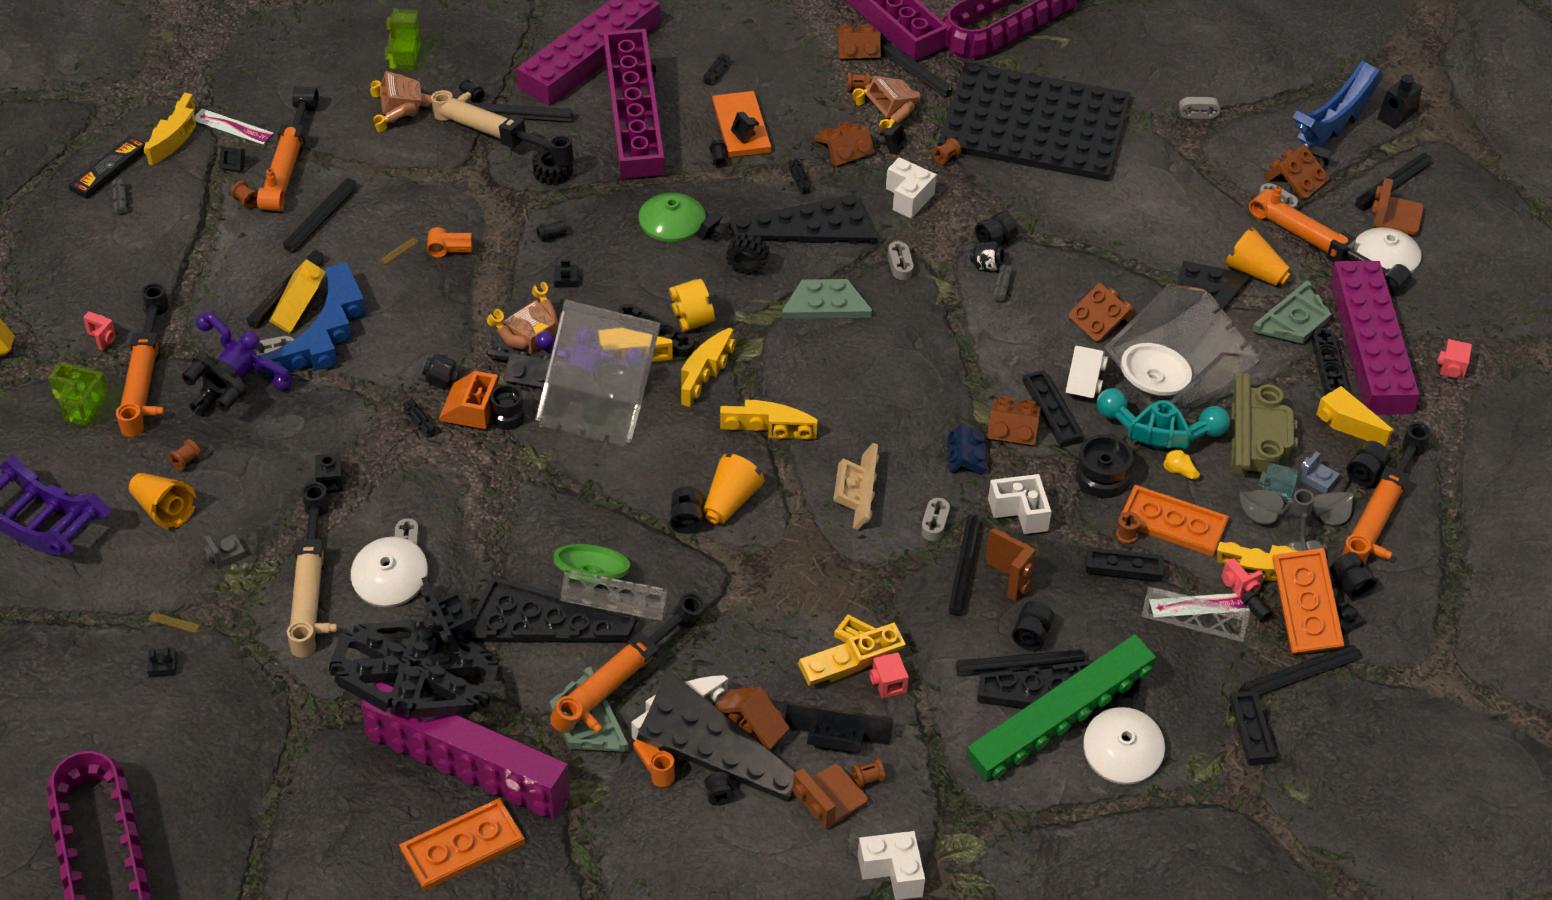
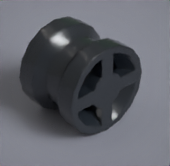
M715 772L705 778L704 784L705 788L709 791L707 797L710 804L717 806L725 805L735 798L734 789L730 786L732 779L729 773Z

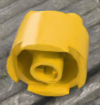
M701 278L669 288L670 296L675 301V303L671 304L675 317L680 316L679 323L683 332L715 321L714 309L712 304H709V294Z

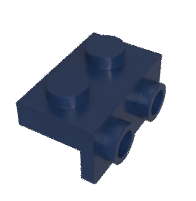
M960 423L947 436L949 471L955 473L963 466L982 475L987 470L986 435L979 429Z

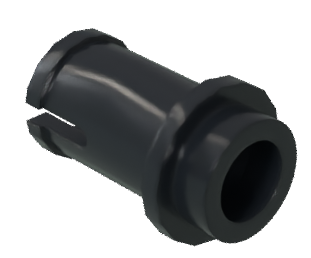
M468 79L466 81L462 80L459 84L461 92L471 93L470 100L472 102H481L484 99L485 93L482 87L474 85Z
M714 140L709 149L713 156V165L721 168L727 164L725 155L727 146L722 140Z
M561 220L548 225L542 223L540 227L536 228L539 240L548 241V238L566 235L567 229L564 221Z
M1250 590L1242 596V605L1244 608H1249L1260 623H1264L1270 619L1273 611L1259 598L1260 594L1258 592Z

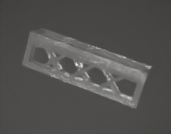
M565 570L560 601L662 621L666 611L668 589ZM570 578L580 580L583 585L569 583ZM598 584L605 585L608 588V590L594 587ZM623 589L631 590L634 595L620 593V591H622ZM649 594L661 596L660 600L645 597Z
M1149 586L1141 617L1243 642L1250 611ZM1151 598L1162 600L1167 610L1160 615L1148 613ZM1167 602L1174 603L1176 605L1170 608ZM1180 605L1186 606L1193 616L1185 621L1177 620L1172 610ZM1192 608H1194V609H1199V610H1202V611H1200L1199 613L1195 614L1194 611L1192 610ZM1206 611L1213 613L1218 623L1210 628L1202 626L1197 618ZM1167 613H1170L1172 618L1163 616ZM1217 614L1227 617L1223 620H1220ZM1231 618L1243 620L1240 634L1228 633L1223 623ZM1195 619L1198 625L1188 622ZM1221 625L1224 631L1216 630L1214 628Z

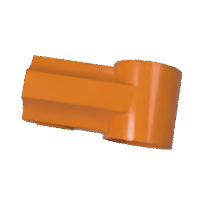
M439 227L432 228L428 232L427 253L432 257L440 258L445 256L447 252H472V233H448L445 229Z
M640 740L633 742L634 750L651 774L652 783L658 787H667L673 784L675 781L673 756Z

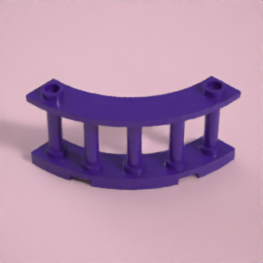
M14 455L0 464V469L2 470L0 491L9 482L17 483L25 491L4 514L0 513V531L35 550L53 555H65L73 552L75 548L69 541L90 520L106 518L112 511L95 493L87 495L77 494L75 497H69L67 491L52 484L46 487L37 481L39 476L21 463ZM38 499L47 504L26 527L12 521L32 500ZM60 511L66 514L49 533L36 531L54 512Z

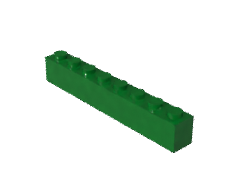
M1134 634L967 747L966 759L985 782L992 778H1000L1009 766L1014 763L1016 765L1022 763L1028 757V753L1034 749L1040 750L1044 748L1056 734L1058 736L1063 735L1069 730L1071 724L1077 720L1080 722L1085 720L1096 707L1107 705L1112 700V696L1118 692L1124 693L1129 690L1137 679L1148 677L1154 670L1155 655Z

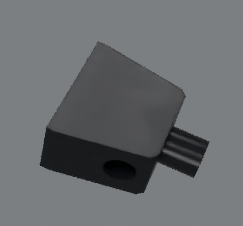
M1408 74L1402 75L1400 81L1388 89L1377 119L1394 129L1418 111L1422 87L1414 82L1413 76Z

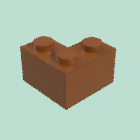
M760 686L731 689L714 705L766 749H771L789 729V726L784 721L783 714L775 708L770 701L768 693Z

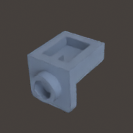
M1316 451L1311 458L1307 457L1301 465L1303 473L1300 481L1325 494L1335 485L1340 474L1319 463L1321 453Z

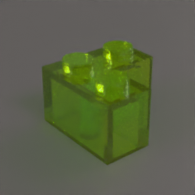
M393 8L391 17H387L386 23L390 34L388 40L389 47H385V59L388 60L389 68L414 70L422 44L418 10Z
M59 361L48 377L53 396L59 399L65 421L86 426L109 393L104 372Z

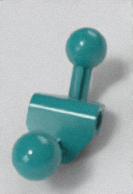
M1106 389L1100 393L1097 399V408L1102 416L1109 419L1117 418L1129 430L1128 437L1131 440L1143 442L1155 449H1163L1165 447L1169 449H1186L1189 447L1190 441L1204 434L1211 437L1221 436L1230 426L1229 414L1219 406L1207 407L1201 412L1199 421L1188 426L1180 410L1173 403L1166 400H1160L1149 405L1141 414L1135 417L1127 409L1128 401L1126 395L1119 389Z

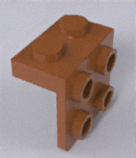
M850 24L840 25V28L835 29V34L838 36L839 59L881 57L880 31L873 24H860V28H854Z
M843 122L838 124V128L822 129L819 131V134L813 136L814 141L828 144L832 164L835 166L874 153L869 128L860 126V124Z
M1305 144L1295 150L1291 147L1281 155L1283 159L1277 158L1269 164L1270 170L1264 174L1267 180L1270 181L1282 173L1303 200L1329 180L1328 174Z
M1384 178L1383 185L1378 186L1375 199H1378V201L1374 200L1371 213L1375 214L1373 226L1393 228L1405 234L1417 235L1423 204L1390 197L1393 180Z
M1100 282L1069 312L1070 319L1095 342H1101L1123 319L1131 327L1138 321L1133 314L1135 309L1127 301L1122 303L1119 300V294L1111 287L1107 289Z
M1003 396L993 399L987 438L1035 445L1041 407L1031 400L1015 402L1012 401V398Z
M992 529L988 535L986 562L1010 575L1007 597L1016 602L1021 594L1025 595L1031 587L1036 549L1010 537L1005 532Z
M838 764L831 765L813 777H810L803 768L794 773L792 790L795 796L825 829H828L867 804V796Z

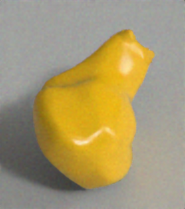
M1182 450L1170 451L1167 454L1163 463L1166 470L1189 479L1199 478L1200 473L1193 465L1189 455L1185 454Z

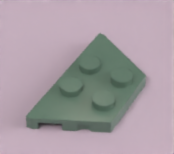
M848 279L801 280L782 310V319L871 318L872 309Z
M1307 280L1255 322L1252 331L1303 344L1314 334L1316 329L1322 328L1330 321L1332 314L1323 305L1320 296L1313 293L1311 290L1312 284Z
M591 667L586 668L584 675L576 682L572 681L565 687L562 693L557 694L549 702L551 711H553L560 698L568 696L594 674ZM606 698L589 712L602 726V730L599 733L590 729L581 719L571 731L561 732L569 749L628 751V743ZM563 712L564 715L570 716L567 712Z

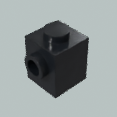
M340 453L315 455L316 482L324 484L327 493L343 492V466Z

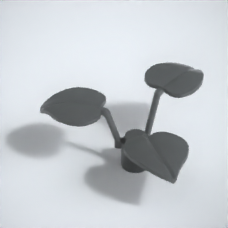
M1299 489L1294 493L1293 500L1289 499L1284 508L1281 496L1270 490L1240 491L1239 500L1246 516L1253 522L1263 525L1275 523L1278 514L1284 515L1291 507L1294 515L1301 518V542L1294 541L1286 546L1296 551L1324 548L1318 541H1305L1307 516L1312 512L1314 518L1319 517L1321 522L1326 525H1343L1351 516L1354 495L1349 492H1332L1314 497L1311 491Z

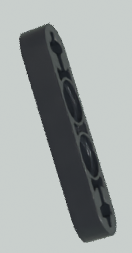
M624 304L618 308V322L629 330L659 336L662 333L670 334L671 336L667 339H672L673 354L678 357H689L694 352V340L686 333L635 305ZM643 323L652 324L649 328H644L641 325Z
M1318 328L1314 331L1312 337V347L1324 394L1327 395L1334 391V384H1336V389L1342 386L1347 391L1348 385L1335 335L1328 328ZM1322 354H1330L1333 358H1325ZM1326 371H1335L1337 375H1329Z

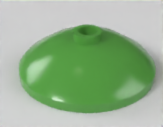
M674 192L652 197L642 205L639 211V225L648 236L664 242H680L696 236L701 223L706 219L705 210L697 200L688 195Z
M566 545L558 548L553 556V561L561 572L587 586L602 585L619 580L627 575L630 569V562L624 555L597 545Z

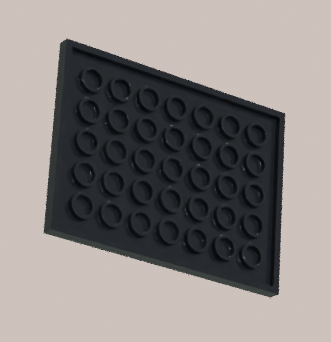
M965 62L938 146L945 144L947 139L954 138L960 144L962 154L1109 182L1131 93Z

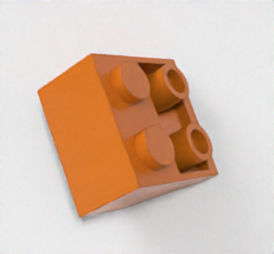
M474 371L453 383L439 416V421L486 429L492 415L491 392L499 386L498 375Z

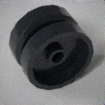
M1112 435L1089 437L1082 443L1079 450L1075 472L1077 483L1084 491L1097 497L1119 495L1126 489L1129 483L1130 470L1133 464L1132 449L1125 441Z

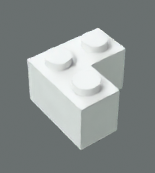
M899 157L887 169L886 189L894 193L893 210L912 219L935 194L937 174Z
M1075 345L1066 393L1095 398V394H1100L1103 380H1099L1101 370L1106 371L1108 357L1104 356L1105 351Z
M1039 474L990 481L988 501L994 518L1018 515L1024 534L1048 531L1051 509Z
M914 831L859 838L858 860L862 880L890 876L895 900L923 897L925 876Z

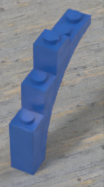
M1361 61L1344 86L1324 106L1308 114H1303L1297 110L1292 118L1297 123L1296 127L1301 130L1297 136L1302 143L1301 145L1305 144L1308 149L1310 144L1323 148L1332 133L1339 136L1350 117L1357 120L1384 77L1382 72Z
M347 262L325 268L328 295L324 308L315 322L292 342L279 349L262 354L260 358H268L283 366L289 372L311 365L314 372L337 365L333 345L352 340L348 320L366 315L363 296ZM266 368L263 369L265 378L276 375Z

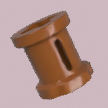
M847 73V91L858 88L866 89L865 86L869 84V73H865V75Z
M954 138L947 139L945 144L936 146L932 150L934 159L940 165L946 164L951 157H957L961 154L960 144Z
M238 181L232 186L231 196L234 199H239L244 207L252 209L257 205L258 192L251 190L245 181Z
M191 439L184 441V445L178 450L168 453L169 461L179 471H183L186 468V464L193 459H198L202 456L200 448Z
M1124 512L1119 516L1118 524L1120 527L1116 530L1115 537L1119 543L1130 545L1138 539L1137 529L1140 527L1141 519L1133 512Z
M878 758L865 765L858 766L855 764L851 766L853 780L860 789L864 787V784L874 781H885L884 768Z

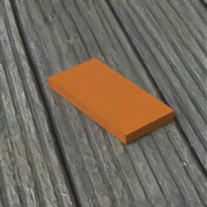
M754 91L712 96V103L723 141L727 146L728 158L771 153V144ZM737 112H745L749 118L753 117L759 122V125L754 127L756 134L751 136L749 142L742 143L731 131Z
M1134 485L1122 513L1133 512L1140 517L1141 524L1137 531L1214 557L1229 520L1227 515Z
M1324 548L1273 555L1272 561L1291 655L1344 648Z
M498 798L399 844V847L423 891H427L524 845L525 838L501 799Z

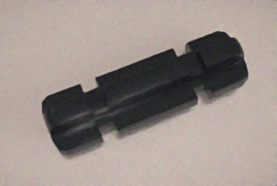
M722 53L718 56L703 76L705 84L712 85L730 63L729 55Z
M798 159L790 160L788 168L798 186L799 192L801 194L809 193L811 191V184L807 180L808 178Z
M412 399L404 402V411L410 416V419L418 429L421 430L422 434L425 437L434 435L436 433L435 425L429 421L430 419L418 407V404Z

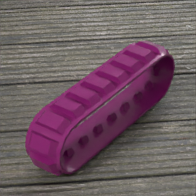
M962 0L951 7L943 17V22L948 26L946 29L945 46L951 54L959 58L978 59L1074 8L1082 0H1036L990 26L979 30L964 28L1015 0Z
M95 751L77 752L66 757L50 775L46 788L49 794L47 802L52 818L51 825L56 841L55 847L60 863L61 880L65 889V900H86V896L78 895L76 884L82 881V874L73 869L72 861L78 857L76 848L69 847L68 838L74 834L72 826L65 825L64 815L70 812L68 803L63 802L73 788L90 780H103L117 787L110 794L112 800L120 801L121 811L115 814L116 823H124L126 833L120 836L119 839L121 846H129L130 857L124 860L125 868L134 870L135 880L129 883L130 892H138L139 900H152L135 813L132 807L131 794L122 767L114 758H108L103 753Z

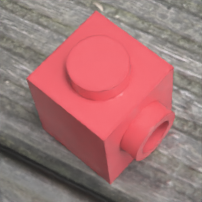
M1448 339L1445 351H1440L1437 364L1441 365L1440 375L1463 380L1469 364L1472 344Z
M899 653L884 654L873 658V669L869 670L872 684L877 685L881 698L907 693L909 677Z

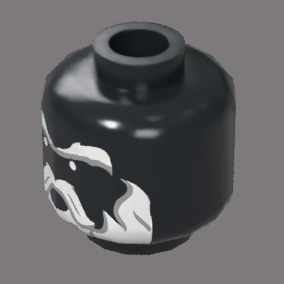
M979 241L974 249L970 250V261L980 271H995L1004 263V248L1000 247L997 241Z

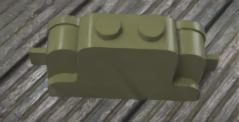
M1237 372L1235 375V389L1231 402V473L1245 474L1249 471L1271 473L1277 470L1279 464L1287 463L1291 452H1296L1298 438L1294 437L1297 431V420L1293 419V410L1289 406L1280 405L1283 399V392L1280 388L1270 384L1262 385L1259 388H1251L1249 373Z

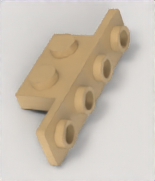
M872 443L863 453L861 466L844 458L838 463L833 501L855 510L853 529L859 530L864 523L867 524L872 516L870 508L875 495L873 484L877 477L875 467L879 459L877 454L878 444Z

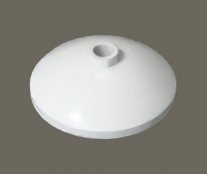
M1379 227L1364 231L1356 238L1353 249L1372 261H1380L1381 266L1386 269H1391L1396 264H1402L1413 273L1421 261V250L1418 244L1404 232L1393 228Z
M1154 343L1136 344L1129 347L1121 359V369L1127 380L1133 386L1148 394L1156 396L1178 394L1189 386L1192 378V371L1188 362L1179 353L1163 345Z
M384 537L369 543L357 554L351 567V581L358 596L368 604L383 608L400 606L413 599L424 586L421 578L428 576V564L422 550L412 541L401 537ZM390 562L389 565L382 566L383 563Z
M1118 707L1103 711L1090 722L1085 732L1083 749L1089 765L1099 776L1113 783L1129 785L1148 779L1158 770L1164 757L1165 742L1160 728L1148 715L1136 709ZM1126 735L1130 737L1131 740L1124 741L1122 739V736Z

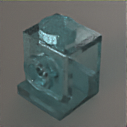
M1269 463L1267 472L1261 473L1259 486H1262L1263 490L1276 492L1281 498H1285L1286 503H1288V500L1292 499L1298 469Z

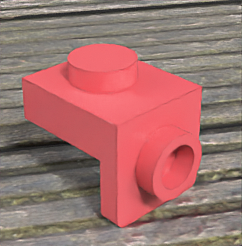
M88 311L83 317L87 334L95 336L98 349L104 351L116 338L113 321L103 315H97Z
M1234 558L1225 561L1222 573L1225 585L1230 587L1239 598L1250 590L1257 592L1261 588L1264 576L1261 570L1248 575Z

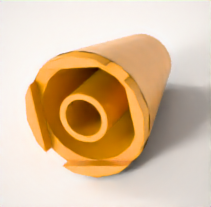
M1253 227L1250 230L1248 229L1234 246V255L1231 256L1229 254L1225 261V265L1249 274L1274 286H1277L1279 283L1284 285L1291 275L1288 272L1290 267Z
M724 454L719 460L703 509L705 518L713 524L725 523L765 481L762 473L759 476L755 472L757 467L741 456L732 454L731 457H726L727 454Z
M138 473L129 483L131 495L151 519L164 529L182 526L194 512L195 506L192 504L193 498L196 499V493L193 487L186 482L147 473Z

